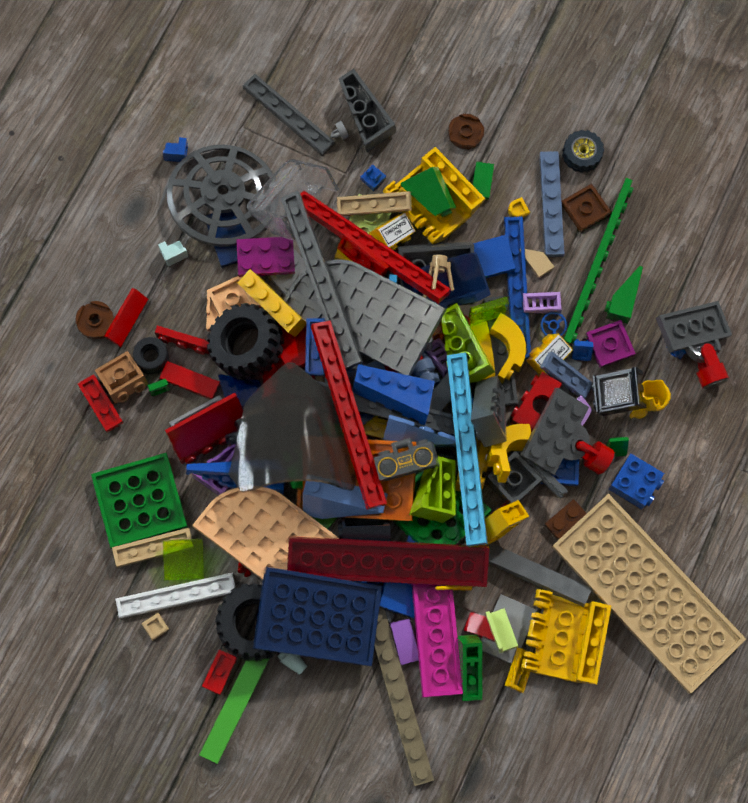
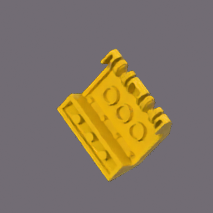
M436 147L424 155L421 159V164L396 185L395 181H392L383 190V193L407 192L401 186V182L431 167L439 168L456 208L451 210L452 213L442 218L441 215L434 216L411 195L412 211L405 212L417 229L426 227L422 234L428 237L427 239L433 245L446 239L469 220L485 201L483 195Z
M537 589L535 598L540 601L535 600L534 606L543 609V614L532 613L531 618L535 620H530L527 637L533 640H526V645L536 648L535 654L533 652H524L523 657L530 660L523 659L521 668L535 674L570 682L597 685L612 605L592 601L582 607L567 599L552 595L553 592Z

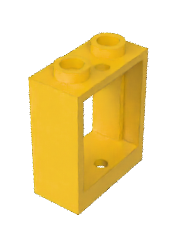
M519 500L497 509L485 519L487 544L477 546H487L498 541L529 517Z

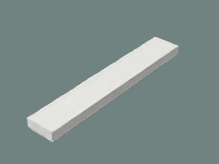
M233 573L116 598L119 619L229 595L231 590L235 588Z

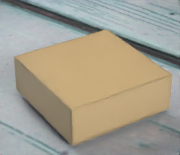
M159 613L141 623L152 641L169 631L168 626Z

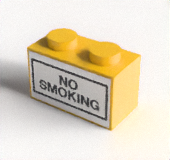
M403 212L370 231L369 234L394 250L398 247V242L404 243L411 239L410 235L416 231L407 214Z
M559 333L548 334L542 339L543 343L529 353L530 357L526 361L539 375L542 372L546 373L540 367L548 352H554L564 360L573 351Z

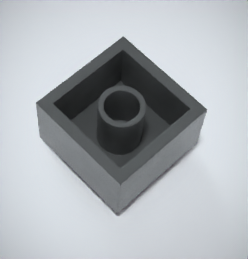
M516 451L508 457L511 472L506 483H498L494 472H491L485 480L488 486L507 505L517 500L521 502L542 481L538 474Z

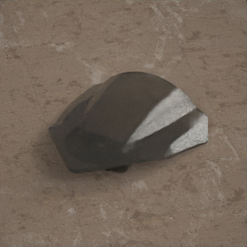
M289 362L283 365L245 403L229 471V476L241 492L289 481L322 482L348 491H352L356 485L357 477L332 395L295 363Z

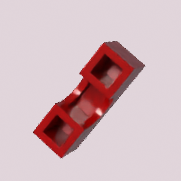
M544 372L540 376L536 375L531 382L532 389L530 392L525 391L521 398V401H523L520 408L516 406L511 414V417H513L512 424H530L531 432L541 414L534 410L533 402L537 399L548 401L554 389H560L562 385L561 382Z

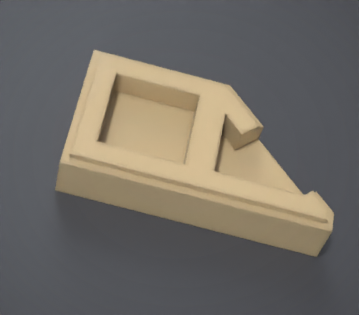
M525 249V261L538 278L554 269L553 264L544 252Z

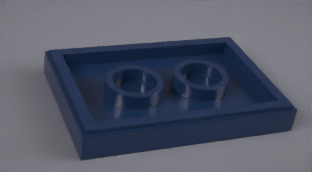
M233 211L221 213L219 221H229L237 217ZM213 213L206 215V217L212 219ZM241 224L232 227H218L215 238H233L246 233ZM237 245L229 247L214 246L221 268L238 263Z

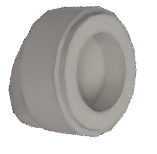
M341 121L336 123L337 129L332 131L330 136L332 138L341 136L343 140L349 138Z

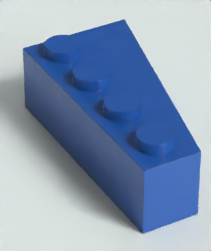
M358 364L352 391L374 403L377 401L385 405V408L389 410L394 409L402 413V416L418 420V423L425 426L435 381Z

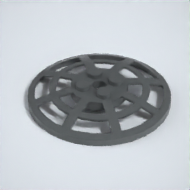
M211 145L193 151L177 164L168 181L167 203L175 223L189 237L210 246H236V239L256 238L269 226L277 210L278 186L270 168L254 153L232 145ZM212 150H230L228 157H213L205 160L201 153ZM237 152L253 158L262 168L253 170L246 163L235 159ZM194 157L199 164L190 171L187 178L175 179L180 168ZM226 162L224 170L216 171L209 164ZM233 165L241 166L248 173L239 177L236 173L232 172ZM201 168L207 173L202 182L192 180ZM268 174L273 189L272 200L262 197L259 176ZM253 179L256 186V194L246 192L244 183ZM173 186L184 187V199L187 207L179 213L173 202ZM189 188L200 189L201 198L192 203ZM225 188L228 190V193L221 195L218 193V190ZM244 199L253 201L252 207L243 214L239 207ZM260 204L270 207L265 219L252 230L247 220L256 212ZM205 205L213 211L212 219L204 216L197 209ZM233 211L237 217L229 221H219L221 213ZM192 213L197 219L210 225L208 236L193 230L183 219ZM241 224L246 233L233 238H215L218 227H232Z

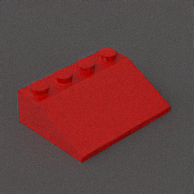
M233 393L166 429L165 432L180 463L189 464L196 459V456L211 452L214 446L226 444L225 435L236 432L235 421L246 416L236 393Z

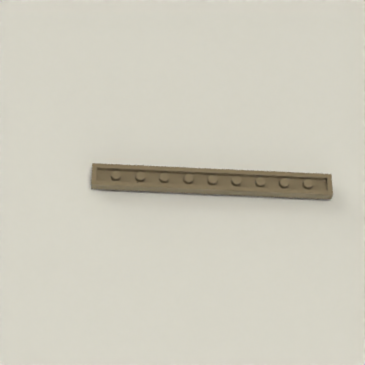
M379 607L374 648L415 787L434 781L386 612L384 608Z

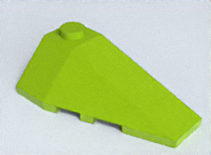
M456 303L447 308L441 319L446 354H467L470 383L478 382L493 374L495 371L459 305Z

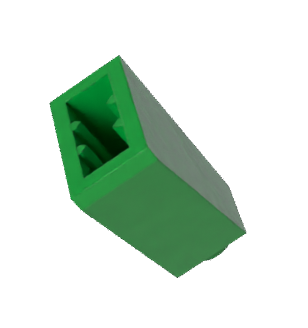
M431 167L400 183L407 192L410 191L411 195L434 216L441 215L442 218L452 213L451 210L456 208L438 167Z

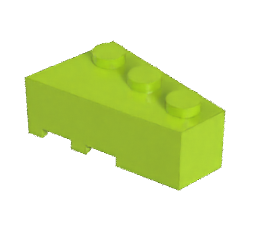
M438 456L440 466L424 470L409 515L443 523L456 515L455 460Z

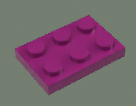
M293 236L236 239L239 277H243L249 269L258 276L295 274Z

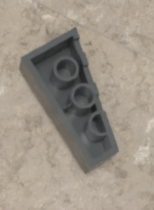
M354 68L339 78L340 86L366 152H368L397 132L395 123Z
M498 376L476 382L471 422L475 428L477 440H481L484 447L507 441L504 387Z

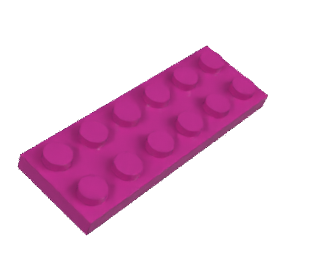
M412 584L422 698L463 694L453 590L435 589L436 586L445 585Z

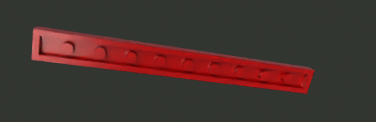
M306 191L300 193L310 218L341 239L348 232L390 266L388 269L390 272L439 304L450 294L451 289L438 280L436 289L433 290V277Z
M331 320L313 323L311 330L366 510L385 506L387 501L379 481L377 469Z

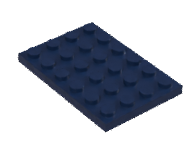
M265 567L253 649L372 666L382 586Z

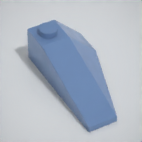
M389 415L383 440L400 441L411 438L412 442H418L427 439L428 442L434 443L435 448L456 447L455 436L443 432H438L437 435L429 427L420 426L418 428L415 427V422Z

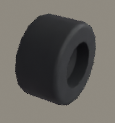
M143 338L137 342L133 350L135 363L142 372L147 374H156L162 371L169 359L165 344L158 338ZM151 349L156 350L158 358L155 361L147 362L143 357L144 353Z

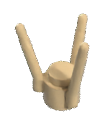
M445 255L432 256L429 275H433L432 289H436L438 273H444L446 269L450 289L454 291L451 262H447L448 257Z

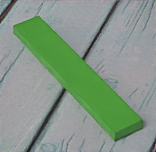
M269 659L245 662L199 754L200 756L216 764L219 763Z

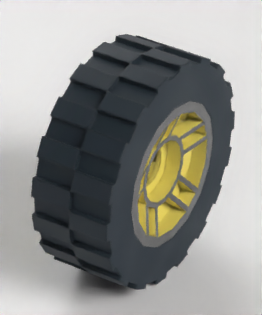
M589 130L575 131L566 139L562 150V157L567 166L572 168L573 171H579L580 173L590 172V170H594L600 164L604 153V144L601 138L594 132L592 133Z

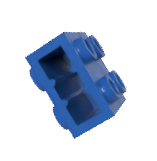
M630 453L608 490L642 510L645 505L649 507L654 499L652 494L655 489L659 490L664 480L661 478L664 473Z

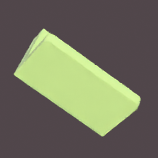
M505 608L492 613L490 611L485 612L499 654L517 648L518 643Z

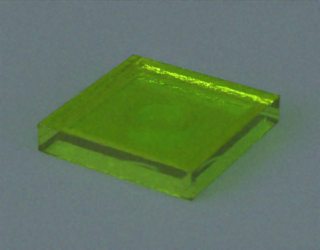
M507 296L470 307L468 316L470 325L498 318L500 313L505 315L509 304Z
M203 538L163 540L164 581L204 579Z

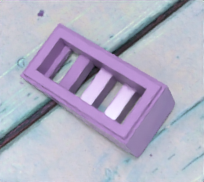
M560 292L522 294L524 313H561ZM528 299H532V307H529ZM536 299H539L540 307H536ZM543 300H546L547 307L543 306ZM550 300H554V306H551Z
M437 338L432 342V350L426 351V353L444 378L448 373L447 362L441 363L447 360L445 344L440 338ZM437 347H440L439 350L432 352V350L436 349Z

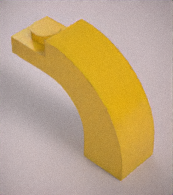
M500 313L491 327L490 335L502 341L508 350V359L498 374L503 384L505 379L510 380L515 370L517 372L520 371L526 355V342L519 326L512 319Z
M530 424L507 426V441L490 446L486 463L487 467H493L498 483H506L511 472L507 453L523 451L532 433Z

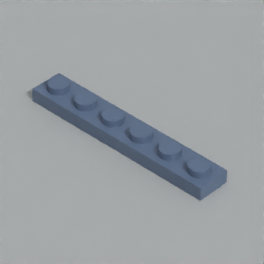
M540 152L545 255L547 257H563L564 240L559 152Z

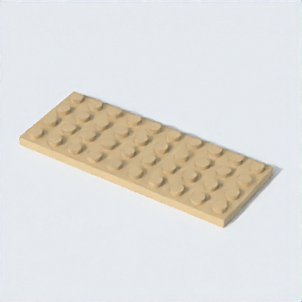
M609 493L552 546L605 604L612 605L611 611L689 694L746 640Z

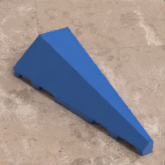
M278 459L187 464L186 475L193 473L202 476V479L206 481L210 478L218 481L220 485L233 489L243 486H260L275 490L283 495L286 470Z

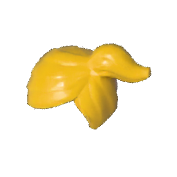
M647 380L642 383L644 392H640V401L645 403L647 408L633 410L629 415L631 419L634 417L637 419L644 418L648 411H661L669 404L671 393L663 380Z

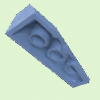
M307 475L303 491V511L309 516L329 519L381 514L384 512L385 506L366 510L362 493L358 486Z

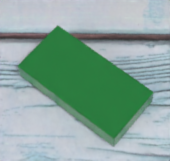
M476 161L473 186L483 195L485 200H489L494 164Z

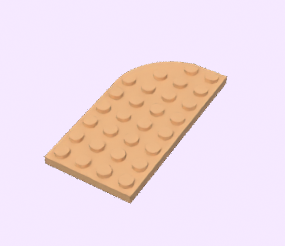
M260 486L237 487L220 494L210 502L192 525L197 531L262 580L265 567L287 570L289 536L339 539L282 494Z

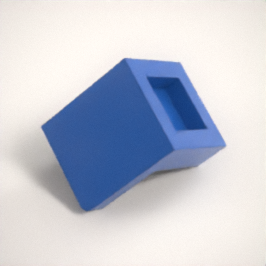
M179 137V143H166L165 150H163L164 161L180 162L185 158L188 151L187 138Z

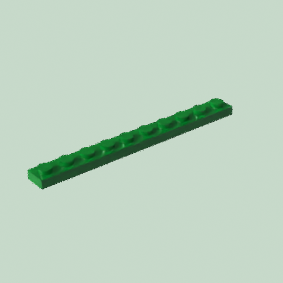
M626 178L566 331L564 340L568 345L570 343L574 344V341H576L578 334L575 333L577 327H581L584 320L581 314L583 310L587 311L590 300H588L589 294L593 295L597 286L594 283L595 278H599L603 270L600 267L601 262H606L609 251H606L608 245L612 246L615 235L612 233L614 229L618 230L621 223L619 215L620 213L624 214L627 203H625L626 197L630 198L634 189L630 187L633 181Z

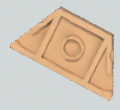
M234 277L207 290L206 329L208 332L211 325L215 324L217 316L220 317L226 309H232L231 306L238 305L240 307L242 303H248L249 305H258L261 308L237 283L242 277Z

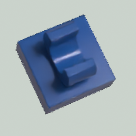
M374 165L360 176V180L373 191L386 179V175Z
M576 339L573 344L572 359L591 361L593 342Z

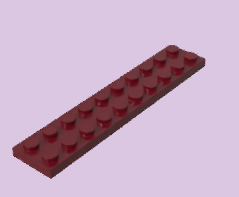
M289 536L287 570L349 581L487 587L489 546L468 547L467 545Z

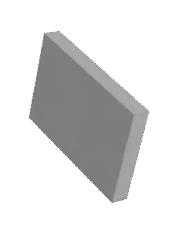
M500 594L493 612L505 608L518 643L517 648H522L529 630L530 620L534 619L531 618V615L537 610ZM482 637V652L512 664L517 648L499 654L496 643Z

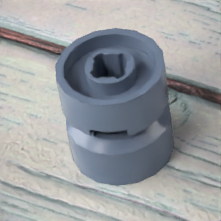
M431 358L418 361L411 373L413 377L435 381L433 389L441 382L438 373H434L435 366Z

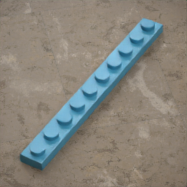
M467 354L447 355L466 545L468 547L487 544L476 434L471 422L473 407Z

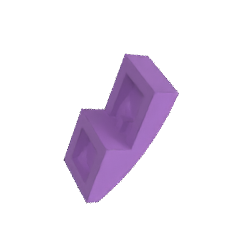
M410 619L390 623L400 664L418 661V649Z

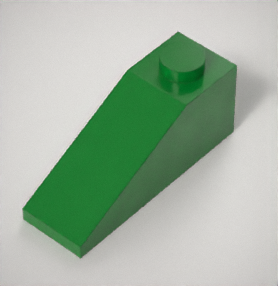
M639 266L614 293L610 301L607 300L604 309L607 312L606 319L621 320L622 323L628 324L632 316L643 270L642 266Z
M477 635L457 636L463 694H461L462 701L482 700V641Z

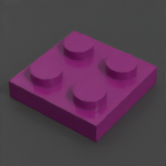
M621 320L588 331L585 334L587 340L593 342V354L599 368L633 357L636 354Z

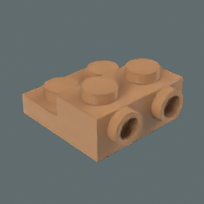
M128 351L95 370L115 404L127 401L129 395L134 392H142L146 385H148L145 376Z

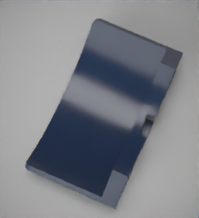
M476 252L447 259V262H451L454 291H450V294L438 305L447 309V306L456 303L463 305L478 302L491 295ZM430 265L420 269L429 274ZM445 269L444 273H438L437 280L450 288ZM401 279L405 288L423 297V293ZM426 296V299L434 302L432 299Z

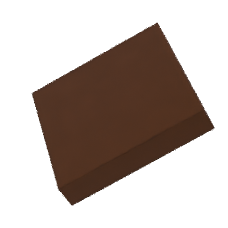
M593 184L586 186L561 201L562 207L580 233L612 214Z

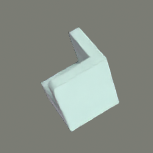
M165 241L158 244L168 267L188 257L187 250L180 241L167 246Z

